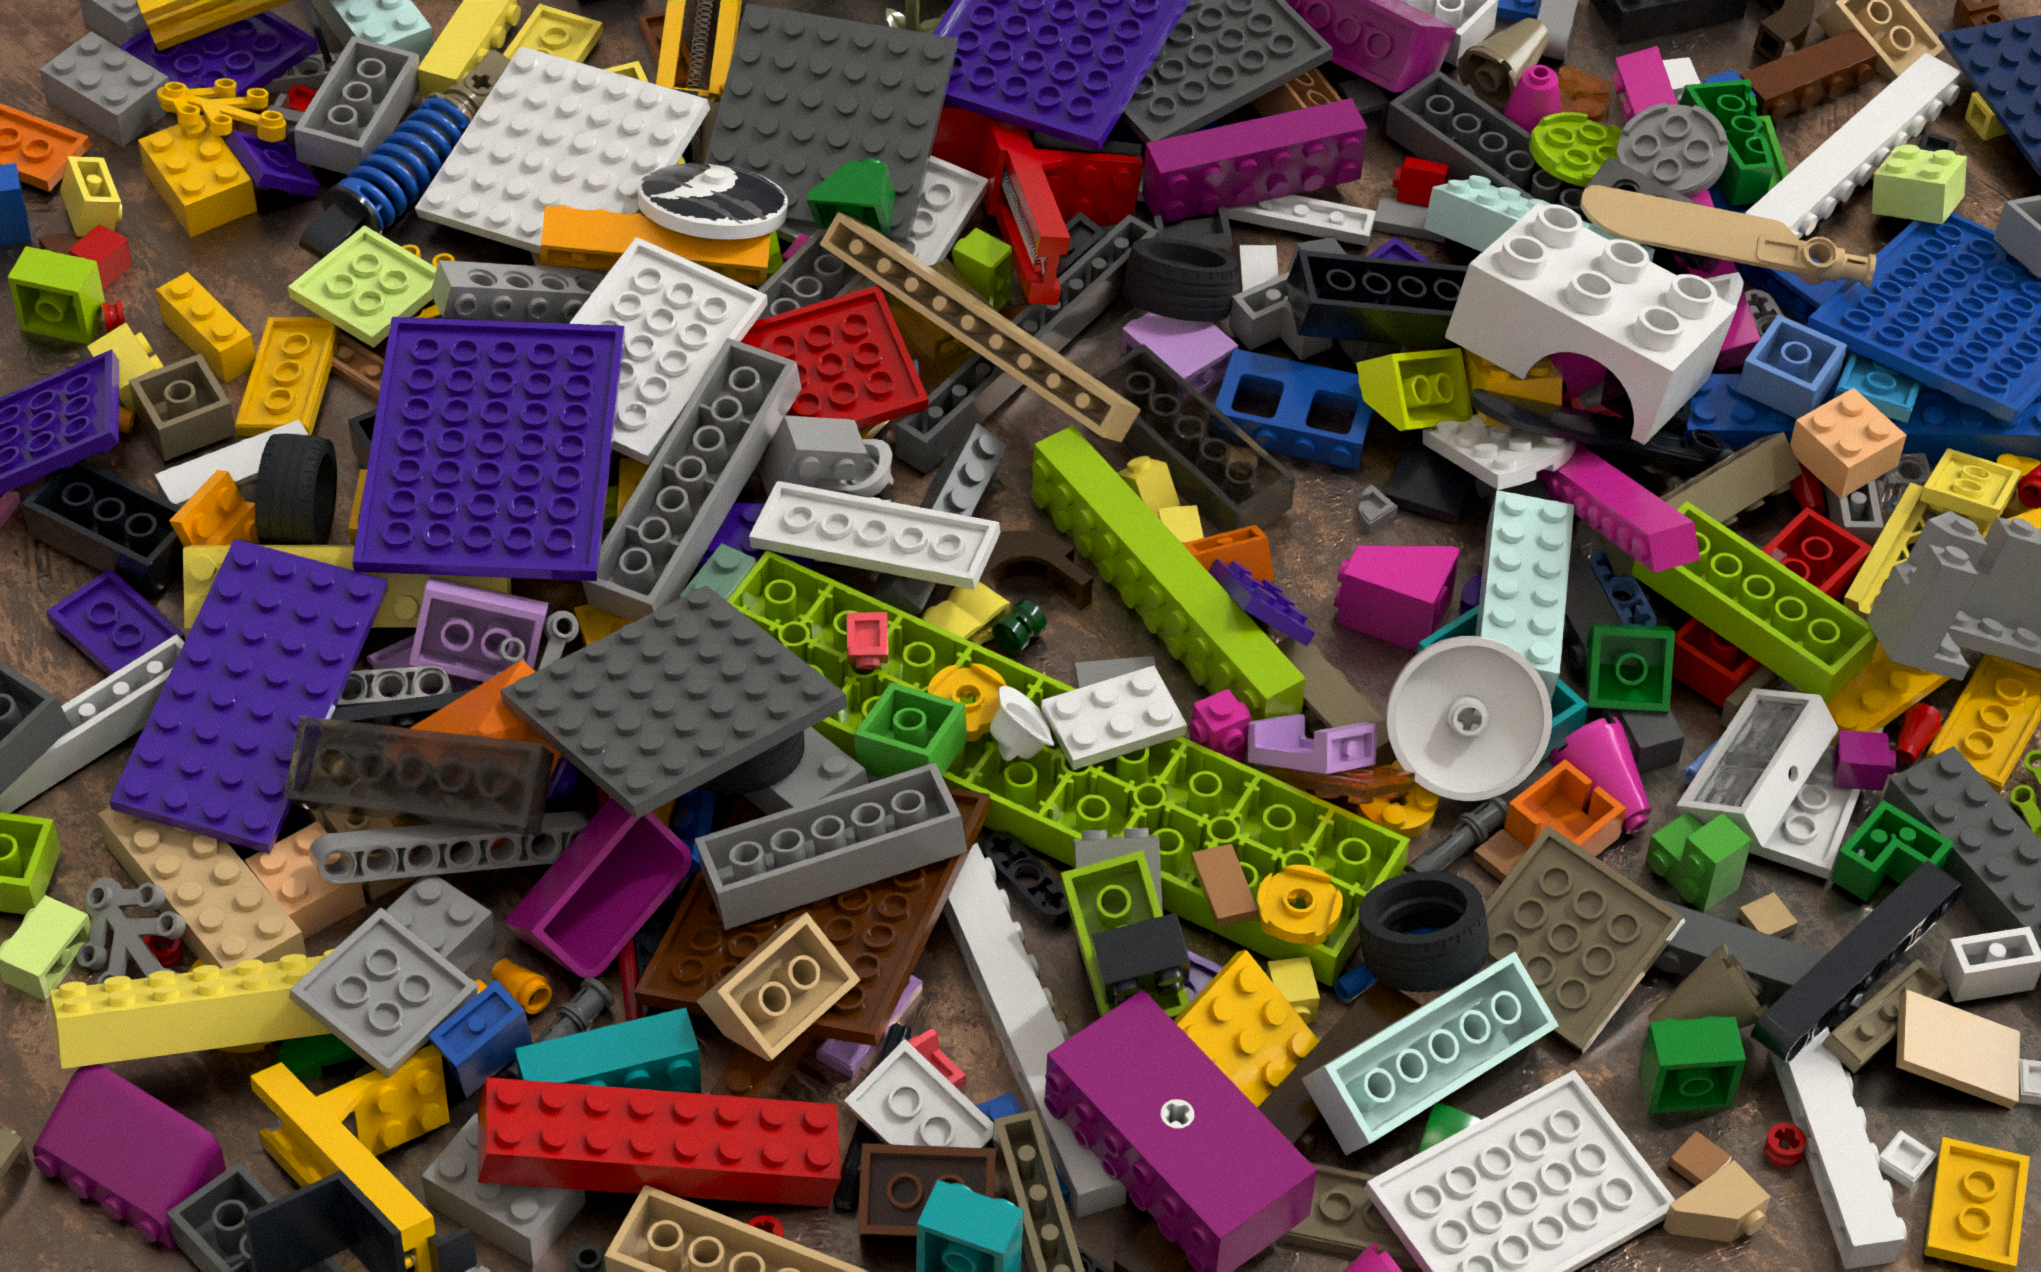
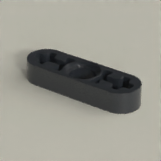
M1005 831L989 834L983 842L982 854L984 858H991L996 878L1039 923L1047 927L1064 925L1071 916L1062 884L1013 834ZM998 849V851H1000L994 854V850ZM1008 850V858L1002 852ZM1021 873H1032L1038 878V881L1032 885H1022L1015 878ZM1046 900H1047L1052 906L1046 908V907H1045V905H1046ZM1060 904V909H1056L1054 906Z

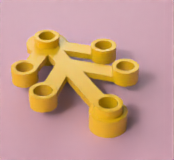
M221 78L215 81V87L189 89L183 83L169 82L157 90V100L160 102V107L165 111L177 113V121L182 125L194 126L199 124L201 109L210 124V132L215 135L225 136L231 134L232 119L257 126L256 134L261 140L277 142L286 137V121L280 112L264 111L259 115L242 110V108H266L268 106L269 93L265 89L251 88L247 90L246 97H236L237 83L232 79Z

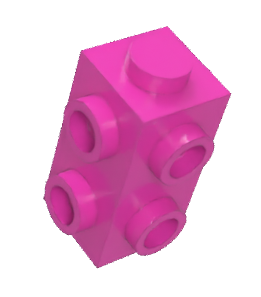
M1229 689L1193 703L1192 721L1189 723L1190 740L1244 764L1245 751L1248 748V724L1251 722L1250 713L1246 705L1242 701L1238 702Z

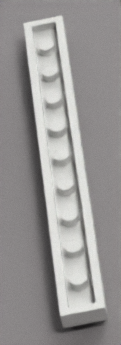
M1032 143L1034 149L1070 151L1060 148L1038 146ZM1143 165V170H1142V175H1141V180H1140V185H1139V190H1138V195H1137V201L1145 202V200H1144V198H1143V196H1142L1143 173H1144V165ZM1289 195L1226 209L1228 219L1323 238L1334 237L1338 241L1368 246L1376 216V211L1297 195Z

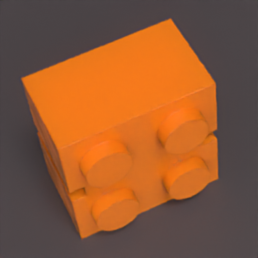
M1564 759L1509 802L1504 830L1529 849L1544 828L1549 825L1596 857L1620 838L1626 807L1598 786L1593 790L1588 815L1584 813L1588 804L1592 780Z

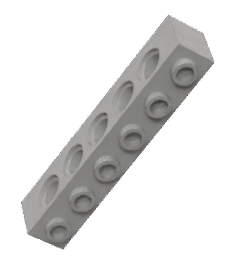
M439 260L431 294L442 318L569 324L609 271Z

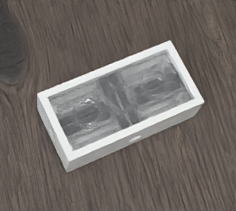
M1753 688L1676 805L1680 813L1683 815L1688 812L1703 826L1723 813L1752 839V847L1763 848L1838 731V727L1821 695Z

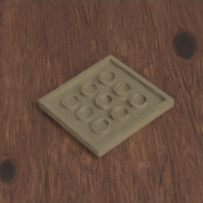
M1547 825L1484 905L1487 916L1489 948L1487 960L1480 970L1516 952L1559 1025L1551 1032L1584 1054L1683 926L1685 919L1684 916Z

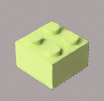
M1910 144L1896 146L1874 173L1872 214L1943 225L1965 196L1967 156L1955 155L1950 150H1937L1935 152L1920 150L1918 146Z

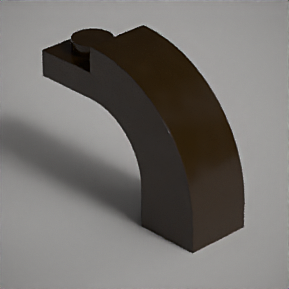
M1762 0L1775 14L1761 21L1753 47L1771 62L1801 50L1813 18L1814 0Z
M1024 530L1000 532L979 582L994 592L1002 586L1013 582L1029 581L1039 583L1056 592L1080 611L1092 602L1093 577L1084 567L1074 564L1075 547L1057 537L1040 532Z

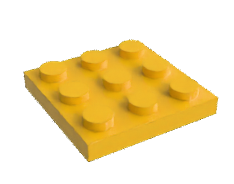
M1247 950L1237 952L1174 1020L1257 1108L1320 1042Z

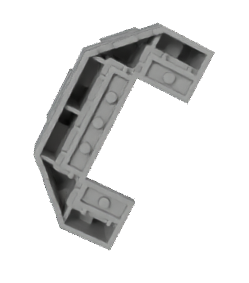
M1952 511L1929 519L1908 559L1894 566L1866 619L1890 661L1962 681L1969 666L1960 653L1958 646L2041 669V529L2035 528L2032 524L2020 518H2013L2011 521L1996 516L1986 537L1983 539L1978 531V526L1974 522L1960 517Z

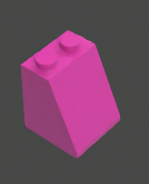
M1357 546L1351 559L1343 560L1337 575V581L1342 582L1334 599V607L1339 608L1337 624L1417 652L1419 642L1438 630L1452 601L1460 548L1454 546Z

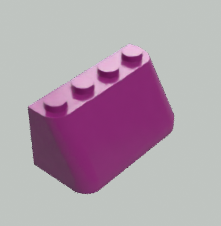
M610 798L503 923L519 938L571 973L583 978H594L609 966L685 877L692 863L690 850L652 812L636 819L613 798Z
M101 1064L80 1066L75 1071L33 1146L35 1157L33 1161L42 1173L48 1177L58 1176L66 1181L71 1190L81 1198H93L101 1203L103 1209L111 1217L117 1220L126 1219L134 1224L139 1233L149 1241L155 1242L159 1240L170 1248H173L176 1243L173 1241L167 1212L226 1171L221 1146L212 1134Z

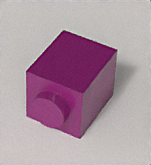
M1839 730L1832 752L1834 787L1883 791L1887 776L1893 775L1896 767V752L1889 750L1888 734Z

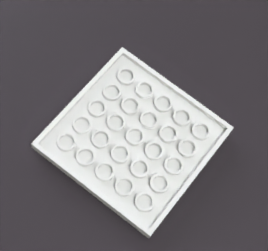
M520 46L416 205V213L419 218L540 254L545 206L566 205L573 209L581 210L605 209L611 213H642L637 201L641 179L656 169L676 165L710 110L708 100Z

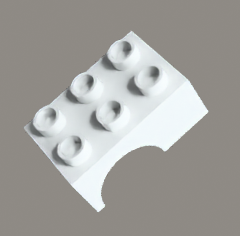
M1538 203L1469 264L1445 338L1523 380L1528 376L1529 371L1538 360L1558 352L1578 353L1600 362L1619 379L1628 393L1634 414V427L1631 438L1645 445L1709 380L1737 307L1717 297L1716 289L1707 280L1691 274L1675 275L1650 262L1647 251L1640 245L1624 239L1608 240L1583 227L1581 217L1573 210L1561 205L1549 204L1543 206Z

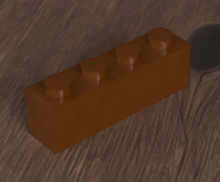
M1851 29L1742 73L1740 78L1742 80L1750 79L1751 90L1756 95L1757 116H1770L1771 121L1779 120L1785 115L1808 108L1827 98L1835 97L1856 86L1865 85L1873 79L1879 54L1854 29Z
M801 1033L769 1062L740 1046L710 1094L775 1099L815 1036Z

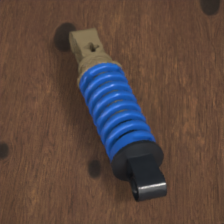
M495 49L491 50L482 62L469 72L458 85L450 86L443 94L439 92L430 93L422 101L418 110L412 112L406 121L396 127L394 133L388 135L382 144L374 148L371 154L360 162L358 167L351 170L346 179L341 180L324 193L322 204L325 212L306 227L299 240V247L317 259L322 260L364 225L382 235L383 228L391 226L394 223L395 216L402 215L406 211L407 205L413 204L418 199L419 193H424L511 60Z

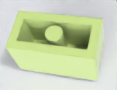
M45 895L35 908L30 909L26 913L22 925L12 938L5 940L0 946V974L2 981L46 1001L50 996L49 990H55L77 962L79 948L89 941L91 924L88 914Z

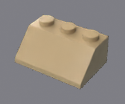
M806 912L785 923L697 1002L724 1036L769 1062L854 987L860 979Z

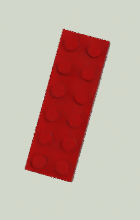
M1806 507L1761 551L1839 602L1848 592L1867 559L1872 546L1809 507ZM1694 617L1675 634L1672 676L1721 708H1724L1726 698L1763 665Z

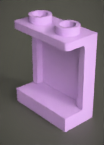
M1148 312L1138 319L1131 320L1122 328L1121 353L1128 357L1138 352L1171 381L1170 397L1179 405H1182L1224 379L1233 349H1238V345L1212 322L1184 321Z
M1290 714L1251 721L1248 725L1247 735L1248 763L1322 774L1376 765L1377 724L1361 722L1314 731V739H1308L1305 737V716L1303 714Z

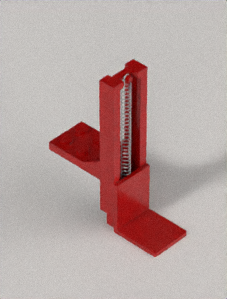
M943 104L931 155L989 179L986 194L982 199L988 216H996L1005 243L1012 246V262L1028 303L1058 305L1061 288L1056 272L1060 254L1067 255L1070 244V235L1065 224L1079 212H1082L1098 226L1119 224L1129 214L1134 216L1144 165L1141 156L1034 149L1026 128Z

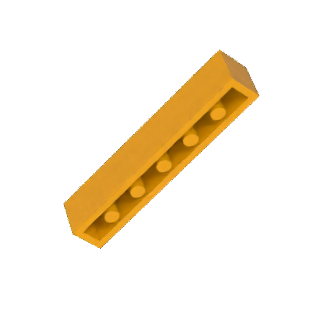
M566 205L545 206L540 264L610 271L633 240L638 237L741 284L762 286L766 282L770 233L746 239H710L670 230L653 222L643 213L621 214L611 213L605 209L591 211L573 209Z

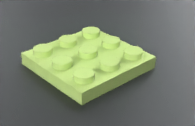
M364 225L288 286L289 298L374 348L389 335L392 317H411L433 299L431 288L437 268Z

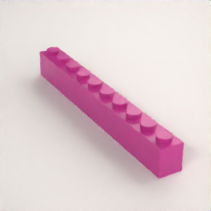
M1658 46L1615 58L1617 73L1612 74V80L1617 95L1624 94L1626 101L1621 102L1627 123L1640 111L1650 106L1667 102V105H1678ZM1708 189L1699 195L1689 198L1703 206L1714 208ZM1673 255L1677 269L1684 268L1685 274L1699 276L1703 279L1737 272L1732 261L1721 260L1713 272L1709 274L1701 269L1688 267L1679 257ZM1743 288L1736 306V312L1716 360L1719 371L1744 365L1746 358L1760 340Z

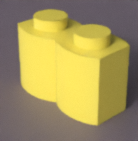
M978 581L975 590L955 587L949 594L948 600L928 608L922 616V620L981 646L983 643L994 638L992 624L1002 615L1010 614V602Z

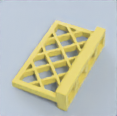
M1910 482L1844 597V606L1864 620L1870 614L1894 566L1908 559L1910 554L1907 547L1909 544L1917 542L1925 526L1923 519L1928 511L1938 515L1946 513L1931 508L1929 503L1920 501L1924 488L1920 485ZM1954 512L1955 514L1959 515L1960 517H1964V518L1968 519V518H1967V515H1964V514H1961V513H1958V512ZM1975 523L1978 526V530L1983 531L1981 535L1983 539L1993 523Z

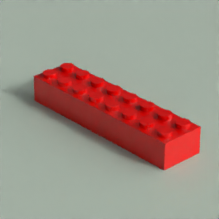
M486 1077L478 1104V1183L640 1194L644 1185L676 1197L830 1207L841 1180L836 1104Z

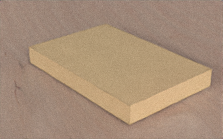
M1907 989L1899 996L1896 1067L2009 1109L2019 1102L2020 1031Z

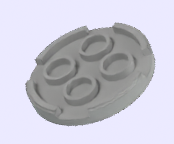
M1667 102L1640 111L1622 129V135L1617 147L1618 162L1687 198L1699 195L1710 188L1723 173L1728 159L1727 136L1723 126L1713 114L1697 105H1694V107L1667 105Z

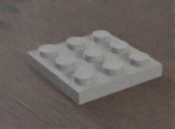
M380 908L290 989L289 999L384 1076L389 1078L429 1040L428 1035L478 994L479 985L384 909Z

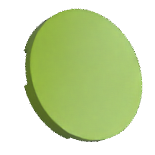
M1577 112L1555 113L1540 119L1539 124L1531 133L1529 140L1530 153L1545 171L1556 178L1577 186L1586 187L1608 157L1617 161V147L1622 130L1614 124L1607 127L1587 120L1588 114Z

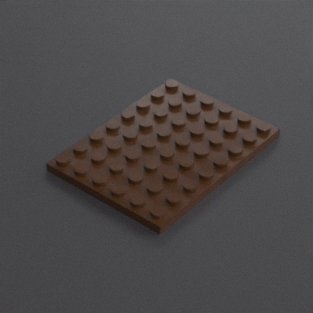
M867 775L868 783L883 779ZM948 788L962 817L967 852L727 930L724 928L700 869L634 991L636 1003L668 1010L686 1008L688 1013L708 1016L697 1001L785 923L807 912L859 977L860 981L811 1024L803 1034L877 1047L992 806L990 794ZM740 794L721 830L768 815Z

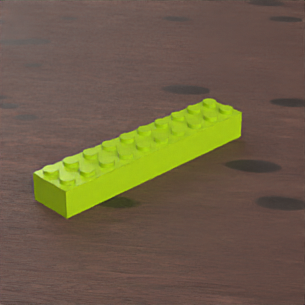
M1072 425L1035 443L1034 462H1032L1033 486L1031 488V496L1035 504L1041 509L1044 508L1053 518L1058 530L1066 533L1076 544L1079 553L1084 558L1088 557L1098 568L1103 580L1111 583L1119 591L1124 603L1129 608H1134L1143 618L1148 630L1153 634L1156 633L1165 642L1170 654L1175 659H1180L1190 670L1194 681L1198 685H1203L1211 695L1229 689L1238 702L1242 701L1246 705L1251 721L1290 714H1302L1306 683L1304 675L1081 433Z

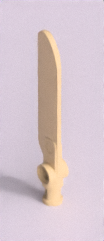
M1591 185L1586 188L1580 201L1584 214L1601 230L1620 239L1793 273L1797 274L1798 278L1810 285H1817L1825 280L1838 282L1839 279L1859 282L1863 287L1869 288L1875 272L1876 255L1869 254L1868 257L1845 253L1844 248L1836 247L1831 240L1824 237H1814L1808 241L1799 240L1783 222L1774 219L1600 185ZM1811 258L1818 259L1822 264L1814 262Z

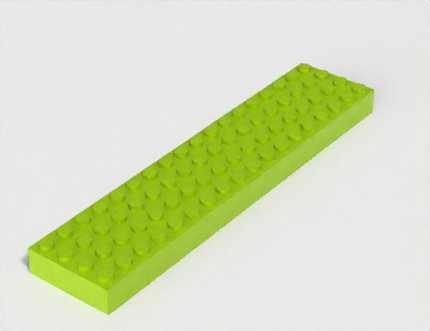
M768 550L727 600V602L846 694L848 707L811 727L855 761L854 733L891 682L928 693L930 681L940 670L958 664L957 669L971 668V663H975L995 670L1002 676L1006 686L1012 687L1024 694L1040 710L1043 699L1076 690L1069 685ZM887 612L888 663H880V668L873 670L857 669L856 664H848L847 613ZM961 696L960 700L964 704L975 703L976 697L971 696L966 699ZM1051 728L1050 732L1054 746H1045L1031 759H1022L1016 756L1010 761L1003 759L998 750L999 742L989 732L982 734V737L977 741H967L942 776L948 788L990 794L992 806L983 823L984 826L994 831L1009 832L1022 844L1074 868L1075 857L1072 839L1082 838L1081 831L1107 830V837L1124 836L1123 829L1149 828V835L1159 836L1163 909L1171 913H1177L1178 916L1272 960L1309 956L1315 979L1331 987L1360 942L1358 919L1362 899L1381 882H1385L1387 879H1392L1395 876H1400L1403 873L1410 839L1184 737H1178L1072 770ZM1232 844L1255 903H1257L1260 884L1269 874L1272 873L1273 877L1277 873L1284 872V867L1297 864L1320 869L1331 877L1330 883L1336 888L1337 892L1339 888L1342 894V910L1339 923L1327 935L1326 940L1316 946L1308 945L1307 943H1291L1265 934L1260 927L1259 916L1257 919L1217 928L1191 863L1192 852ZM1297 899L1292 904L1289 903L1296 909L1308 908L1305 906V900Z

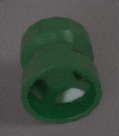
M1026 599L1016 603L1011 608L1009 615H1002L992 624V632L996 641L1002 648L1012 654L1020 653L1029 644L1030 638L1039 637L1047 629V620L1043 612L1037 605Z

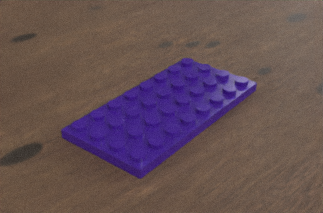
M234 539L110 798L111 810L270 854L386 596L388 580Z

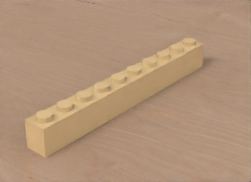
M839 212L835 216L819 245L1099 436L1122 442L1140 412V408L861 220Z

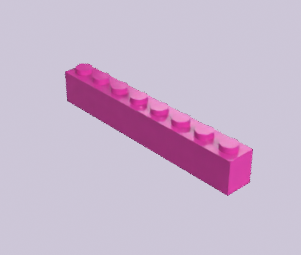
M1577 442L1573 456L1557 470L1549 471L1542 469L1537 471L1553 500L1574 505V514L1580 520L1586 522L1594 530H1597L1609 541H1612L1654 573L1700 560L1694 521Z

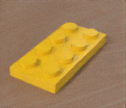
M1878 641L1872 661L1826 704L1838 727V731L1829 744L1834 747L1839 730L1877 732L1951 678L1890 661ZM1796 689L1795 691H1793V692H1796V693H1804V692H1802V691L1799 690V689Z

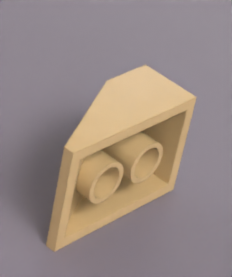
M1838 0L1815 20L1830 38L1854 29L1879 54L1875 71L1891 81L1900 76L1925 52L1935 57L1945 48L1907 0Z

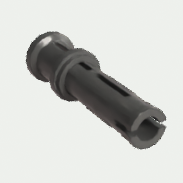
M1499 796L1481 800L1482 804L1472 812H1465L1458 817L1453 830L1440 838L1418 858L1404 867V871L1407 872L1405 874L1418 871L1441 872L1472 846L1482 845L1489 839L1488 835L1499 826H1505L1508 811L1507 803Z
M591 977L585 978L581 982L579 992L569 1002L560 1004L557 1008L555 1020L532 1044L589 1031L592 1020L603 1009H609L614 1004L612 994L598 980ZM517 1061L506 1070V1075L509 1076L508 1079L519 1080Z

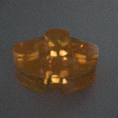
M1562 66L1559 73H1556L1562 112L1588 114L1587 120L1597 123L1604 121L1608 116L1611 105L1610 82L1591 73L1580 71L1575 66ZM1571 97L1578 98L1575 101L1570 100Z

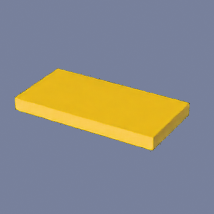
M268 317L235 422L237 436H257L296 420H300L308 435H312L332 367V358L335 357L339 335L343 329L323 317Z
M1985 653L1944 723L1942 730L1927 752L1925 760L1954 746L2000 795L2041 723V669Z

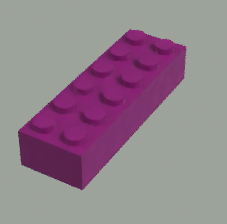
M1350 98L1148 142L1145 147L1142 196L1151 215L1161 214L1162 223L1214 213L1219 206H1225L1226 209L1361 180L1368 128L1354 101Z

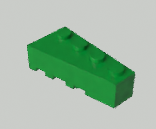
M1750 79L1684 85L1680 105L1690 107L1697 105L1704 108L1719 120L1725 130L1728 143V159L1723 173L1716 181L1731 205L1757 203L1768 193L1774 163L1767 138H1763L1762 120L1757 118V103L1755 97L1751 96L1752 85Z

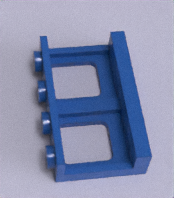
M1234 348L1213 410L1210 438L1359 470L1366 435L1372 415L1375 416L1376 411L1363 401L1362 391L1358 383L1359 375ZM1238 387L1281 396L1276 415L1273 418H1264L1234 411L1231 407ZM1312 403L1356 412L1350 432L1338 434L1308 427L1306 421Z

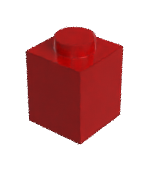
M1407 156L1403 166H1396L1392 188L1398 189L1396 201L1428 207L1432 187L1446 184L1449 164Z
M100 224L69 249L70 256L97 261L102 290L106 289L132 266L127 239L120 233L112 232Z

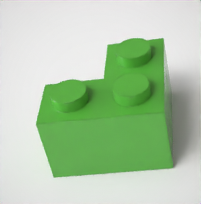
M1686 812L1651 836L1646 861L1656 874L1663 876L1678 890L1684 900L1693 903L1702 913H1705L1739 889L1752 839L1723 813L1703 826Z

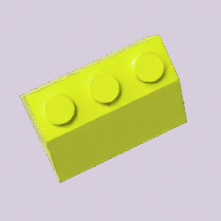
M1461 348L1397 353L1356 363L1359 375L1358 383L1362 391L1363 401L1399 431L1437 427V424L1441 421H1468L1473 416Z

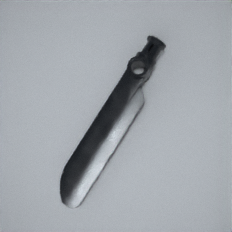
M1474 389L1470 395V403L1475 409L1504 425L1524 431L1646 455L1653 459L1675 463L1679 470L1690 478L1695 477L1740 450L1732 448L1728 442L1723 441L1718 435L1705 429L1693 430L1688 438L1674 435L1661 428L1643 445L1631 438L1634 420L1484 389Z

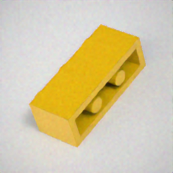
M188 272L156 289L162 321L196 355L201 353L209 368L225 384L252 369L256 358L252 334Z

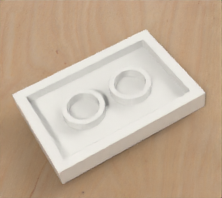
M1155 666L1046 698L1041 703V711L1047 719L1072 770L1182 737L1187 732V724Z
M905 1039L843 1103L885 1144L984 1148L993 1139L994 1123Z

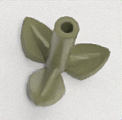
M905 0V16L890 8L885 10V24L887 27L933 34L942 18L926 20L919 25V0Z

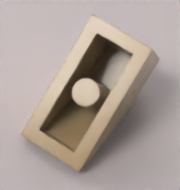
M1734 1160L1669 1205L1663 1228L1668 1234L1733 1242L1744 1233L1747 1235L1754 1234L1764 1225L1767 1220L1765 1213L1770 1201V1195Z

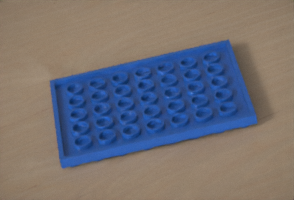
M1954 213L1950 214L1943 225L1914 220L1876 255L1875 272L1869 288L1863 287L1859 282L1847 281L1809 316L1806 327L1847 344V348L1855 355L1877 361L1893 372L1908 375L1919 380L1922 385L1928 388L1941 390L1954 396L1959 402L1972 404L2000 420H2007L2013 423L2041 393V277L2038 278L2030 273L2026 266L2014 256L2009 255L2006 249L1993 239L1996 231Z

